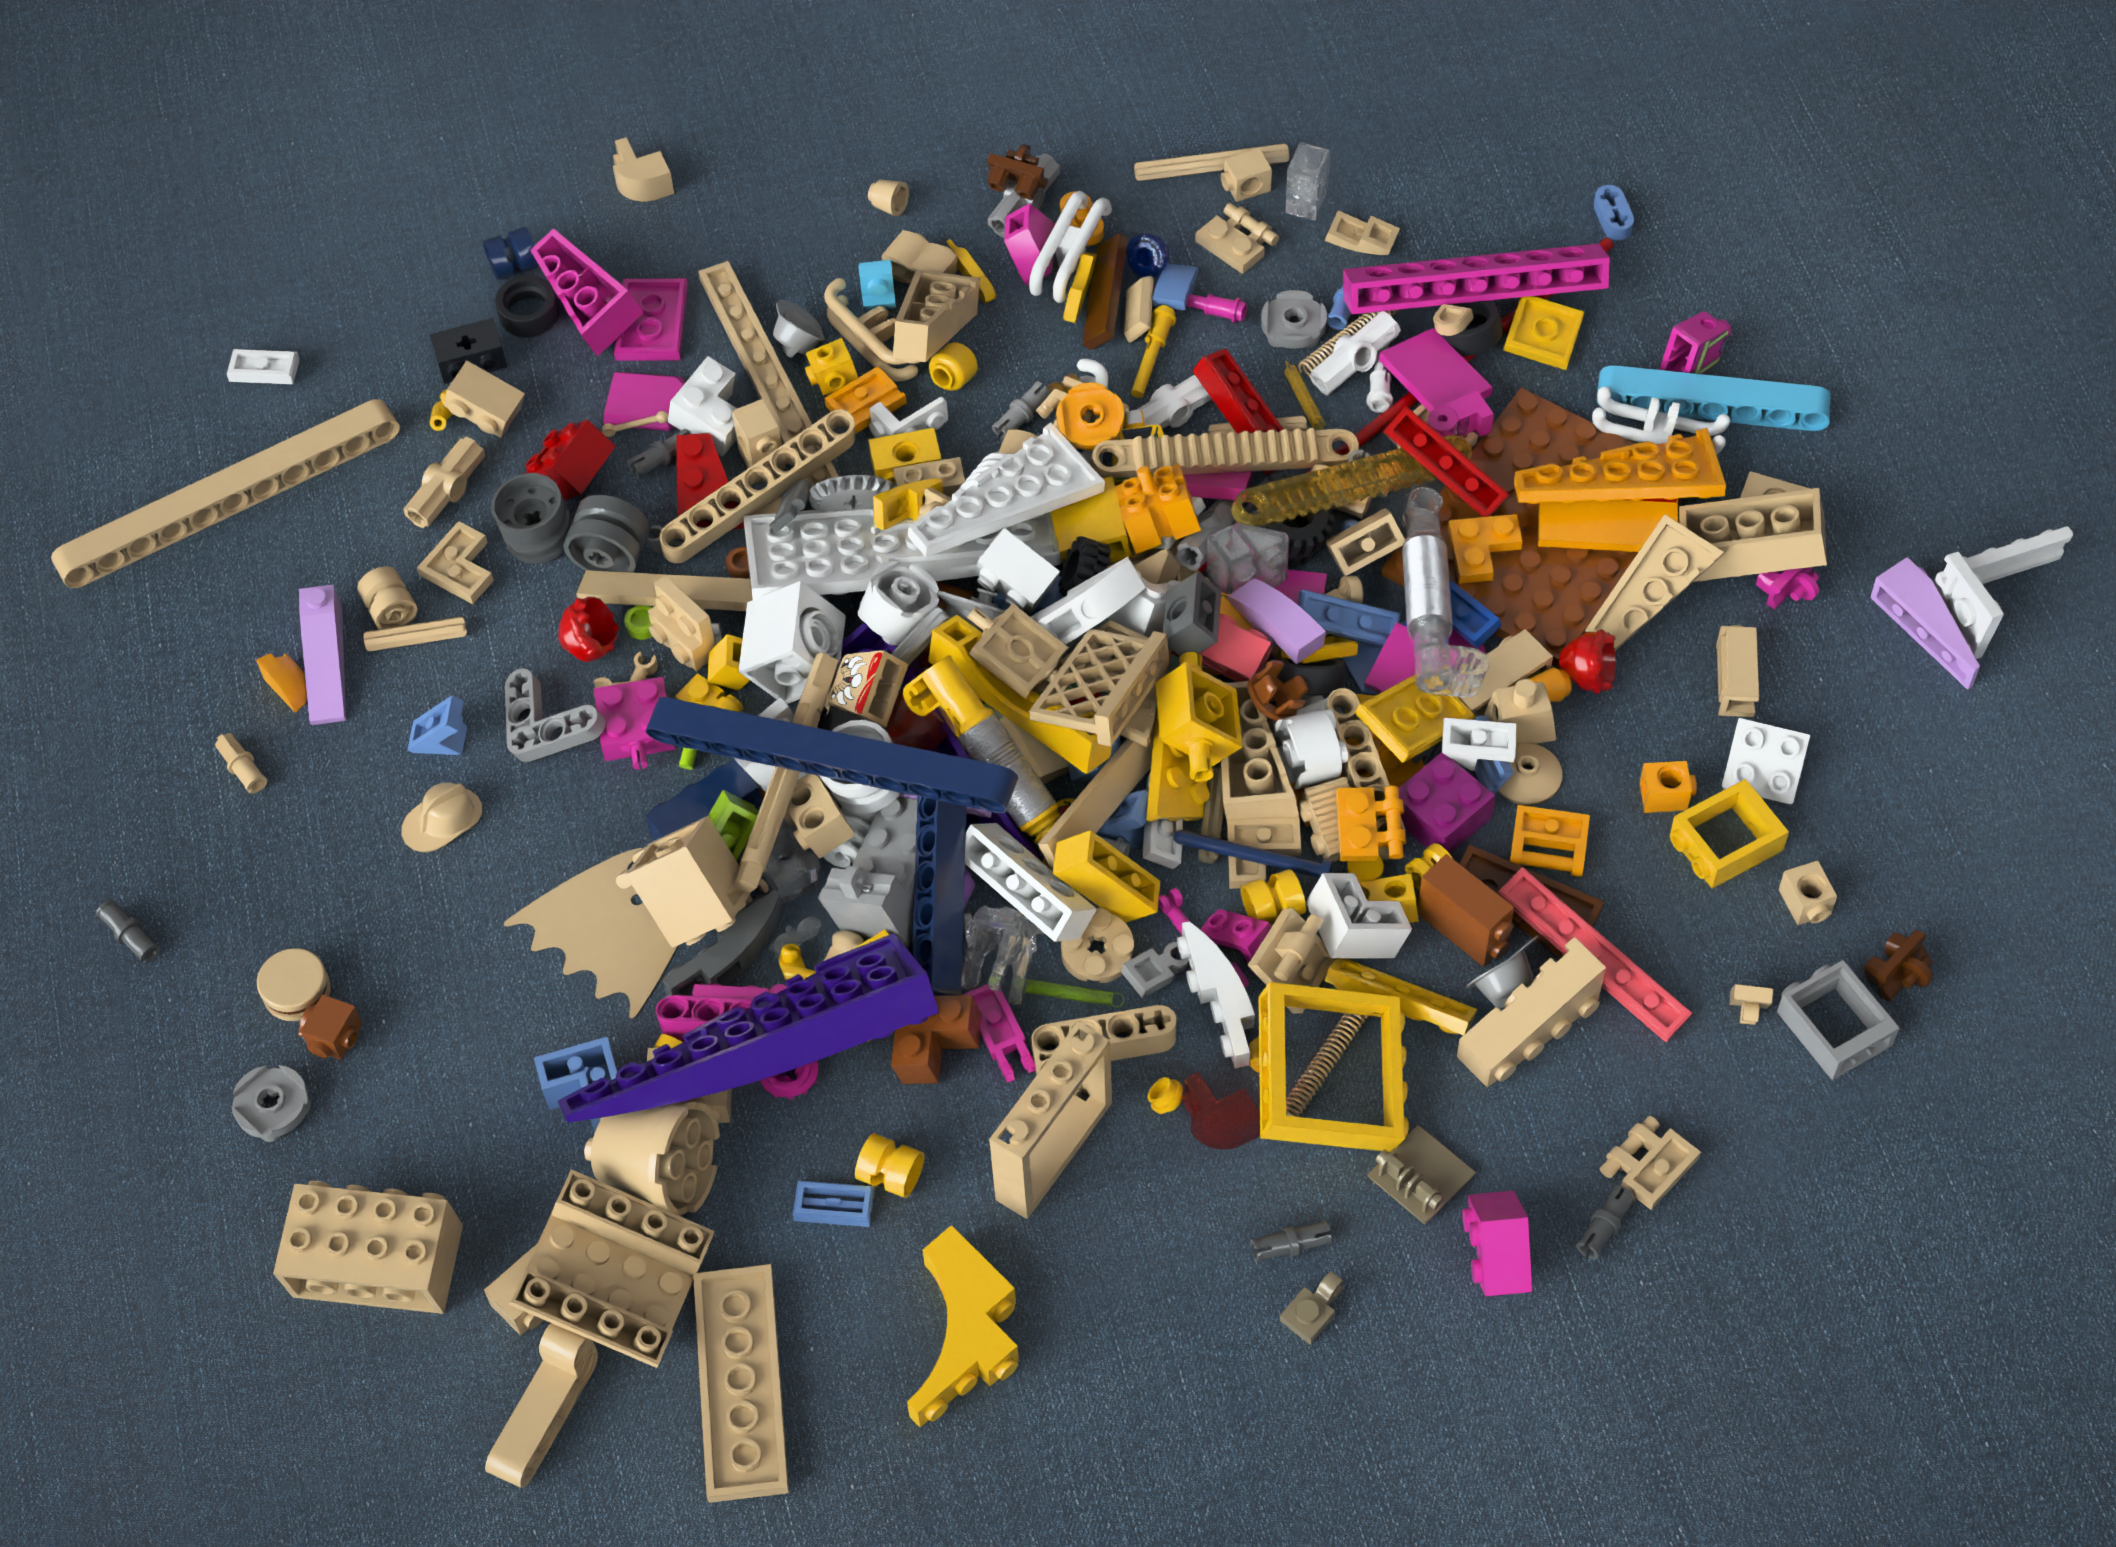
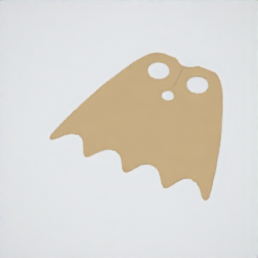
M642 848L620 853L583 871L539 897L504 922V926L517 924L533 926L535 935L531 945L532 951L552 947L563 950L566 956L563 968L564 975L581 970L592 971L597 978L595 992L597 999L618 992L625 993L630 1001L629 1017L631 1019L641 1010L677 946L671 947L643 902L640 905L632 904V896L638 894L634 887L620 888L616 884L618 875L627 870L630 863L633 862V855Z

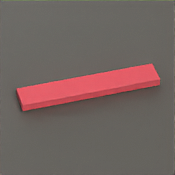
M1523 867L1498 891V895L1514 906V912L1564 955L1567 953L1565 945L1573 937H1576L1606 967L1602 988L1663 1041L1667 1042L1691 1017L1692 1012Z

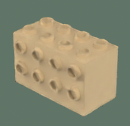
M309 1181L308 1185L294 1184L273 1274L293 1298L444 1314L463 1224L448 1200H445L444 1196L435 1193H423L422 1197L407 1196V1193L397 1189H385L384 1193L370 1192L368 1188L359 1185H347L346 1189L332 1188L330 1184L321 1181Z

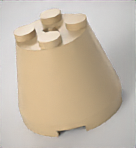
M682 1101L651 1109L602 1117L594 1137L590 1138L585 1145V1158L591 1161L594 1176L598 1181L678 1216H682L687 1212L695 1213L707 1198L715 1179L718 1166L711 1165L713 1140H717L720 1137L718 1122L714 1112L708 1105L693 1101Z

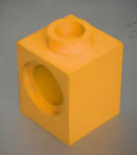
M1687 761L1643 764L1639 784L1644 813L1687 810L1691 796H1696L1697 790L1695 775H1689ZM1664 785H1669V786H1672V787H1674V788H1668V787H1665Z

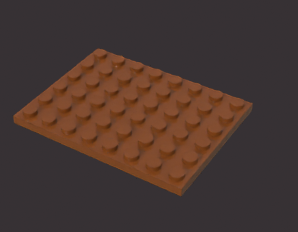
M1520 388L1493 423L1492 432L1482 437L1467 458L1509 493L1508 499L1491 516L1517 514L1523 541L1521 550L1490 553L1494 570L1493 581L1459 584L1448 533V521L1479 518L1482 516L1446 485L1404 539L1407 542L1417 536L1430 535L1444 541L1447 546L1449 581H1453L1500 618L1502 626L1493 634L1505 639L1510 635L1515 636L1526 629L1553 656L1552 665L1560 668L1558 659L1562 650L1572 640L1586 632V628L1638 552L1539 547V503L1518 502L1514 486L1515 472L1551 463L1560 467L1571 465L1573 458L1585 456L1587 461L1600 458L1603 451L1635 443L1616 434L1601 432L1592 422ZM1678 498V506L1684 498ZM1401 546L1392 553L1382 566L1381 576L1404 587L1403 546Z

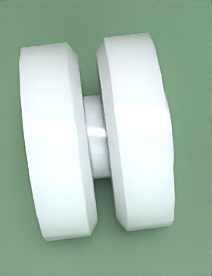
M868 720L848 721L832 730L834 732L893 743L889 734L879 724ZM820 776L835 800L845 810L857 814L874 813L890 805L900 795L899 792Z

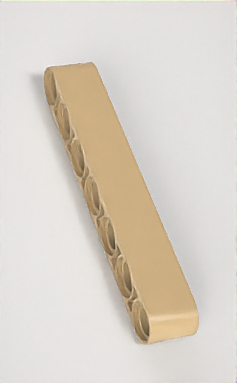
M842 409L830 412L668 523L660 533L661 548L665 559L672 563L687 561L744 521L743 516L755 514L781 496L785 490L799 479H806L848 450L855 441V420L852 414ZM836 427L847 429L843 434L835 433L832 430ZM816 445L821 448L817 452H808L807 450H805L808 446ZM783 464L794 466L789 471H782L778 467ZM758 482L767 485L761 490L751 488L753 484ZM729 501L739 503L734 509H728L723 506ZM701 520H708L712 522V524L706 528H700L696 526V524ZM674 539H681L684 541V543L679 547H672L668 545V543Z

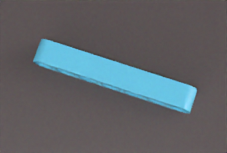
M1616 365L1604 367L1599 373L1598 390L1601 387H1608L1611 390L1610 397L1614 401L1648 409L1652 397L1658 398L1660 404L1658 411L1667 414L1669 407L1672 406V402L1680 404L1678 416L1684 418L1716 421L1719 415L1726 414L1730 417V423L1806 431H1820L1828 427L1830 423L1831 394L1824 387Z

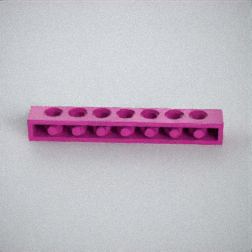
M1600 244L1349 268L1343 269V300L1351 314L1439 306L1442 304L1449 305L1609 288L1610 257Z

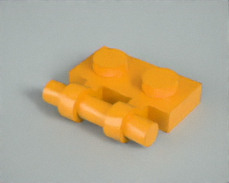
M1387 786L1384 788L1385 800L1375 801L1374 787L1337 788L1336 806L1340 861H1377L1379 856L1378 847H1388L1390 859H1401L1404 857L1403 845L1406 844V832L1401 827V814L1404 813L1403 800L1399 799V788L1397 786ZM1376 816H1386L1387 831L1377 832Z

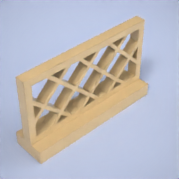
M1096 629L1088 630L1030 709V720L1097 734L1098 744L1111 747L1169 664L1167 634L1153 631L1149 639L1146 640ZM1094 642L1108 645L1095 650L1090 648ZM1130 650L1139 651V653L1126 657L1123 655V652ZM1115 655L1117 658L1116 660H1112L1102 664L1099 661V659H1103ZM1089 662L1093 664L1092 667L1079 671L1076 669L1077 666ZM1121 669L1125 670V673L1114 677L1108 675L1110 672ZM1097 676L1102 678L1100 681L1087 685L1084 680ZM1077 683L1079 686L1063 692L1061 690V687ZM1110 690L1109 695L1099 698L1093 696L1095 693ZM1081 697H1086L1088 700L1072 706L1069 701ZM1058 704H1062L1063 706L1062 709H1058L1055 711L1045 710L1048 707ZM1090 711H1095L1096 713L1093 719L1077 716Z

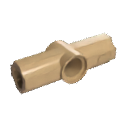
M469 437L459 439L440 464L434 462L428 466L423 475L421 488L403 509L405 516L418 527L423 529L425 526L429 527L449 501L457 502L463 496L467 487L468 477L485 457L484 449Z

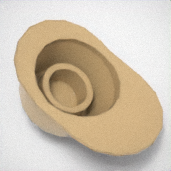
M447 782L434 785L426 792L422 803L416 806L404 819L401 835L405 844L419 852L436 851L446 846L478 823L482 815V803L476 794L465 789L461 783Z

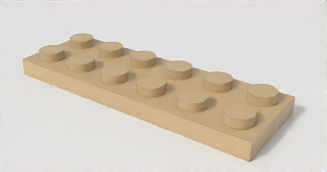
M768 1264L693 1273L708 1503L789 1493L772 1266Z

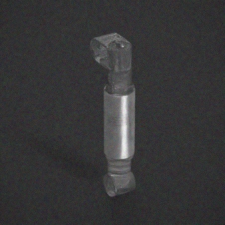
M1417 487L1410 492L1401 519L1402 525L1406 529V540L1403 543L1402 549L1407 631L1409 637L1413 640L1416 686L1422 692L1430 694L1472 697L1480 691L1489 668V660L1478 649L1449 645L1448 638L1452 634L1453 623L1447 546L1440 530L1439 513L1443 500L1440 494L1432 488Z

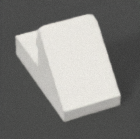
M1444 718L1442 753L1471 771L1475 770L1477 759L1514 762L1516 750L1515 723Z

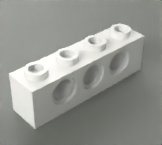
M997 823L971 824L968 828L965 841V864L1054 942L1081 938L1097 910L1091 903L1071 886L1056 877L1050 868Z

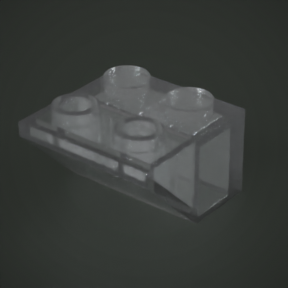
M1236 523L1208 536L1207 578L1223 593L1229 595L1254 578L1273 588L1277 587L1287 579L1288 535L1285 532Z

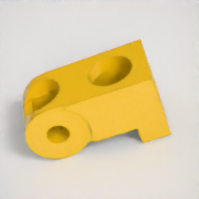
M1411 873L1359 883L1367 901H1399L1409 923L1419 922Z

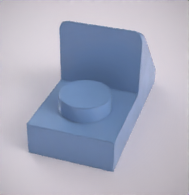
M452 695L415 719L407 750L412 753L461 754L467 732V726L463 723V716L461 715L464 701Z
M1141 790L1128 794L1096 834L1114 840L1123 838L1125 843L1130 844L1131 848H1139L1144 838V824L1148 821L1146 816L1149 792Z

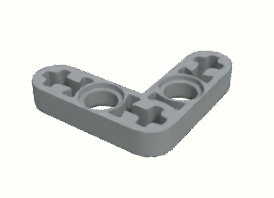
M517 669L508 676L505 682L507 747L522 762H531L598 738L605 729V717L591 705H582L543 719L541 683L528 669ZM531 708L529 716L525 720L518 722L520 713L525 709ZM563 727L561 735L555 740H550L551 733L556 728Z

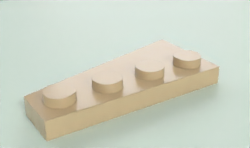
M1664 514L1585 631L1597 632V630L1603 629L1605 632L1614 635L1616 638L1614 640L1616 651L1721 558L1724 552Z

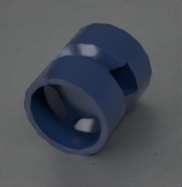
M526 227L508 232V236L505 239L499 235L483 241L486 257L497 281L513 276L515 269L519 268L524 272L539 267L538 262L530 251L535 245ZM508 247L514 259L508 262L503 250Z

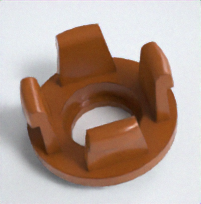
M1278 660L1269 661L1266 663L1267 667L1261 672L1253 674L1248 680L1247 688L1252 702L1263 715L1275 721L1295 716L1297 710L1305 705V701L1300 699L1308 692L1309 688L1301 675L1294 677L1284 684L1276 678L1284 667V663ZM1271 699L1274 700L1277 707L1269 703Z

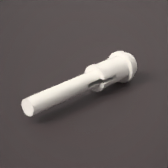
M1389 344L1386 347H1384L1381 351L1388 349ZM1379 352L1377 353L1374 371L1370 374V392L1367 395L1366 402L1372 411L1382 413L1392 405L1393 397L1390 394L1391 374L1387 373V368L1379 361Z

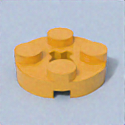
M1089 382L1074 386L1068 391V395L1063 398L1062 402L1060 400L1057 406L1056 417L1059 432L1075 449L1080 448L1082 450H1094L1100 442L1118 440L1124 426V407L1121 399L1116 393L1114 395L1106 389V386L1099 383ZM1087 410H1093L1094 415H1100L1094 423H1088L1081 419V417L1086 416Z

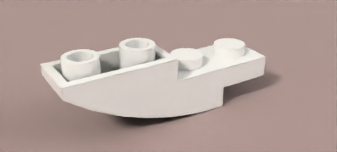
M1126 557L1067 591L1066 597L1032 615L1031 618L1066 645L1119 610L1142 592L1146 585L1129 557Z
M1190 921L1182 923V937H1177V944L1181 958H1188L1191 970L1186 971L1191 993L1198 992L1201 1004L1210 1002L1214 1022L1222 1023L1225 1035L1220 1036V1042L1224 1057L1232 1058L1234 1069L1248 1066L1250 1051L1244 1030L1254 1028L1255 1017L1249 996L1235 969L1218 946Z

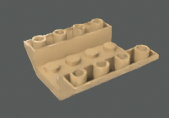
M571 1169L509 1305L657 1368L692 1284L693 1273H697L715 1231Z

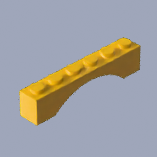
M955 615L932 630L928 662L934 665L950 655L981 700L1085 774H1088L1110 758L1112 746L1098 744L1097 734L1030 720L1029 711L1040 695L1032 691L1026 698L1022 697L969 655L974 645L982 636V632L960 616ZM1058 704L1045 710L1055 711L1062 709L1063 706ZM1090 711L1077 716L1093 719L1096 713L1095 711Z

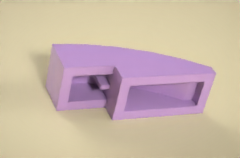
M1256 578L1240 587L1227 598L1255 630L1268 637L1267 641L1271 642V647L1278 645L1295 664H1298L1324 645L1326 631L1308 613L1283 593Z

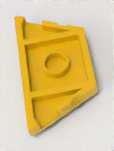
M1157 712L1146 819L1148 821H1157L1159 819H1168V821H1179L1182 819L1186 821L1201 820L1204 817L1205 802L1210 797L1207 787L1208 781L1196 782L1195 779L1192 780L1190 778L1189 755L1160 741Z

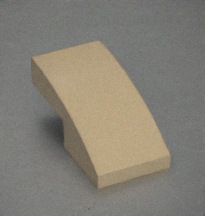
M1338 210L1324 241L1357 252L1389 255L1400 228L1373 216H1370L1366 223Z

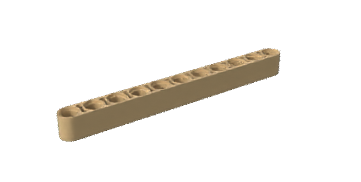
M370 400L59 546L52 553V562L67 587L79 588L389 442L399 433L400 425L383 400Z

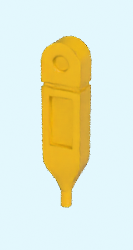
M948 239L946 241L947 244L957 255V268L963 276L980 278L979 299L982 303L986 304L995 300L996 293L992 284L985 277V274L965 248L956 246L951 239Z

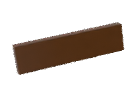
M1121 233L1097 246V257L1093 270L1082 343L1089 350L1114 338L1128 240Z

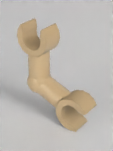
M641 651L634 656L635 670L629 681L612 683L610 679L601 677L594 680L595 687L646 680L647 676L654 674L658 669L656 656L652 657L650 663L642 665L643 657Z

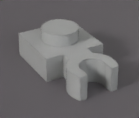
M1172 942L1166 945L1161 955H1158L1151 948L1123 963L1121 973L1143 999L1172 983L1174 974L1184 972L1189 965L1188 958L1176 960L1172 957L1178 950L1177 942Z

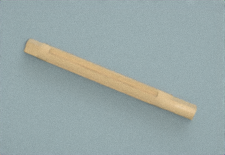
M818 653L815 656L791 723L817 727L839 666L838 660L825 653ZM775 767L734 883V886L748 893L757 888L761 875L765 871L799 777V771Z

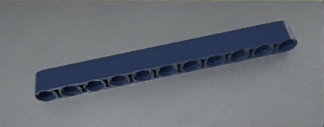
M660 697L657 700L645 730L649 737L665 744L995 813H1005L1007 811L1018 781V775L1014 771L1001 765L667 697Z

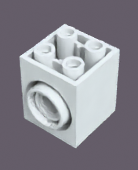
M802 581L764 595L758 600L747 602L739 672L775 699L781 698L786 704L799 700L815 656L818 653H825L838 660L839 669L846 615Z

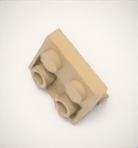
M1285 908L1281 911L1248 966L1266 986L1269 982L1319 987L1327 974L1328 968L1336 958H1330L1323 940L1316 934L1323 923L1320 917L1311 914L1305 922L1294 908ZM1287 1007L1293 1014L1303 1013L1305 1008Z

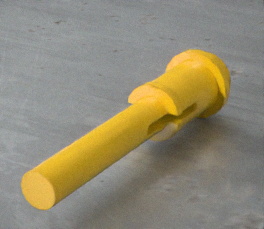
M1161 305L1152 311L1151 328L1145 338L1147 347L1131 390V395L1136 398L1144 396L1160 347H1165L1170 328L1176 323L1175 311L1168 306Z

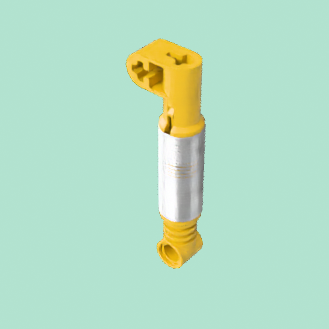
M948 655L904 687V700L911 711L919 716H926L941 706L956 727L955 735L972 760L1001 765L1011 769L1018 775V781L1007 812H1009L1011 818H1014L1013 821H1016L1015 824H1018L1017 827L1022 832H1026L1030 836L1035 834L1036 838L1033 841L1037 844L1057 822V818L1060 817L1057 813L1059 806L1055 803L1056 801L1053 800L1054 798L1051 797V794H1049V791H1047V788H1045V785H1043V782H1041V779H1039V776H1037L1025 755H1022L1023 752H1020V749L1017 748L1018 745H1015V741H1012L1013 737H1010V734H1008L996 713L991 708H986L951 656ZM1043 857V863L1050 868L1047 860Z

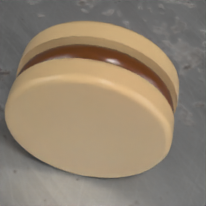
M292 948L274 954L262 965L257 976L258 992L267 1010L275 1017L285 1021H300L304 1011L310 1004H317L322 994L329 997L331 992L330 979L322 961L314 953L305 949Z

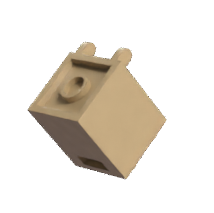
M709 816L649 843L647 847L636 851L632 857L634 863L632 867L621 872L616 878V884L620 888L634 887L672 948L684 942L687 945H692L701 940L706 935V932L713 929L720 932L733 925L736 921V914L747 905L745 901L750 893L734 886L740 866Z

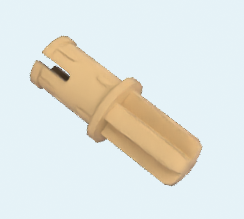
M233 734L219 735L215 747L228 763V771L236 774L248 793L254 794L261 791L266 786L267 779L254 764L253 755L243 749Z

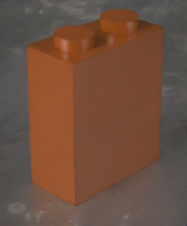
M1445 854L1421 877L1417 909L1418 916L1481 966L1485 967L1493 958L1496 960L1500 959L1510 946L1508 940L1514 926L1512 923L1514 906Z

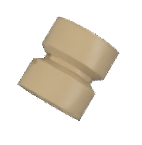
M387 566L375 568L366 573L358 582V593L368 608L377 628L384 629L403 626L413 621L418 609L396 569Z

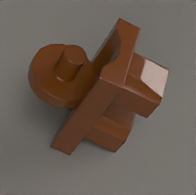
M1021 144L1018 151L1009 149L1006 157L992 153L989 154L987 163L990 172L987 183L991 189L1005 192L1010 179L1018 181L1015 189L1016 194L1021 198L1032 201L1039 188H1046L1048 178L1044 177V169L1037 166L1039 158L1031 156L1029 145Z
M1915 930L1907 937L1894 932L1885 945V952L1890 957L1889 960L1885 961L1879 957L1872 956L1865 964L1866 979L1878 985L1880 998L1890 1002L1903 987L1910 989L1914 984L1926 987L1933 980V974L1929 969L1933 962L1923 946V941L1926 939L1925 933Z

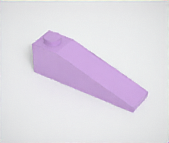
M1907 557L1876 577L1870 598L1966 689H1970L1974 685L1980 665L1925 570L1916 566Z
M334 584L299 589L300 626L310 724L318 725L346 721L342 606Z

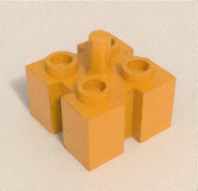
M1180 464L1160 467L1153 472V476L1148 466H1142L1137 470L1138 478H1129L1122 484L1115 486L1122 519L1136 554L1162 545L1161 537L1169 538L1174 536L1175 540L1201 531L1192 495Z

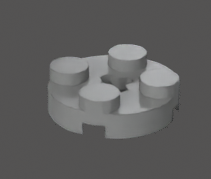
M1288 290L1276 294L1275 300L1269 304L1268 300L1264 304L1261 314V327L1263 333L1267 336V342L1271 346L1299 349L1314 348L1319 344V339L1326 330L1327 312L1322 302L1320 306L1318 302L1313 300V295L1305 291ZM1291 316H1296L1299 322L1293 323L1289 322Z
M278 1065L279 1068L267 1069L266 1066L257 1067L245 1074L236 1084L233 1091L232 1113L237 1123L246 1133L254 1137H261L262 1140L267 1142L276 1141L280 1136L295 1129L311 1108L308 1090L303 1079L296 1071L287 1066ZM269 1096L273 1099L276 1096H280L275 1106L264 1108L265 1103L263 1099Z

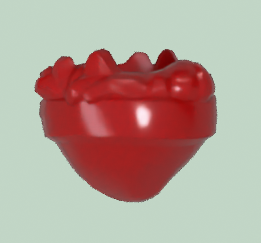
M591 596L583 599L576 598L575 602L569 605L563 612V617L559 623L558 640L565 651L580 661L593 662L615 648L614 642L618 638L616 633L619 631V625L616 624L613 619L614 614L601 598Z
M1603 629L1597 630V632H1585L1583 635L1572 640L1562 650L1558 659L1560 668L1569 675L1570 680L1584 691H1593L1594 694H1599L1600 691H1608L1613 688L1612 682L1615 679V636L1605 632Z

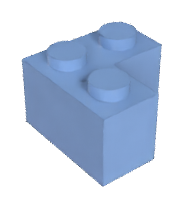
M608 1037L534 1057L541 1088L549 1110L559 1108L558 1100L600 1078H606L609 1081L615 1079L618 1072ZM601 1118L590 1119L594 1132Z

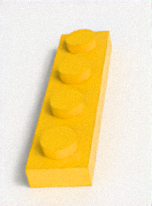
M1337 958L1328 968L1325 982L1334 985L1337 990L1400 997V1011H1403L1405 1016L1413 1020L1431 1022L1438 1025L1442 1031L1450 1034L1465 1035L1474 1022L1478 1010L1346 958Z

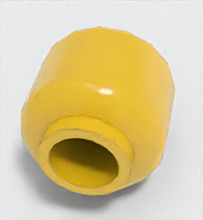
M958 342L948 343L931 358L929 363V372L933 382L938 387L948 391H957L976 375L978 370L977 359L970 348Z

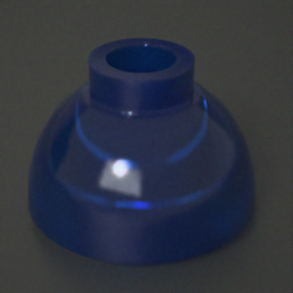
M1151 233L1139 234L1133 237L1126 249L1128 265L1140 277L1152 276L1154 278L1167 267L1169 262L1167 244L1162 238Z

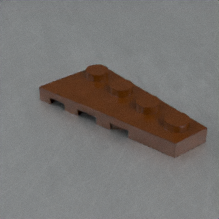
M1470 844L1459 863L1496 893L1522 868V866ZM1526 869L1594 928L1604 908V901ZM1513 912L1512 923L1532 939L1538 935L1539 937L1535 941L1559 959L1564 956L1561 951L1516 912Z

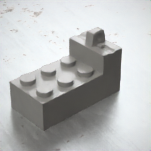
M897 797L890 805L878 810L852 866H847L846 869H831L818 899L840 931L849 930L856 932L866 941L885 929L889 935L894 933L903 945L909 948L913 939L917 799Z

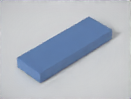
M1304 589L1298 595L1297 605L1308 613L1327 634L1383 647L1395 623H1399L1400 613Z

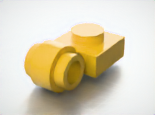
M698 673L675 696L677 700L736 712L743 710V706L737 698L732 695L725 697L722 688L708 683V680Z

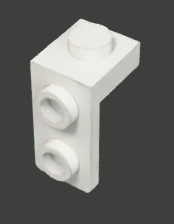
M939 397L900 422L881 402L869 408L871 418L869 428L875 438L929 428L937 430L948 421L947 401L943 397Z

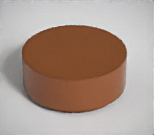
M747 547L735 548L726 557L727 572L732 578L750 579Z

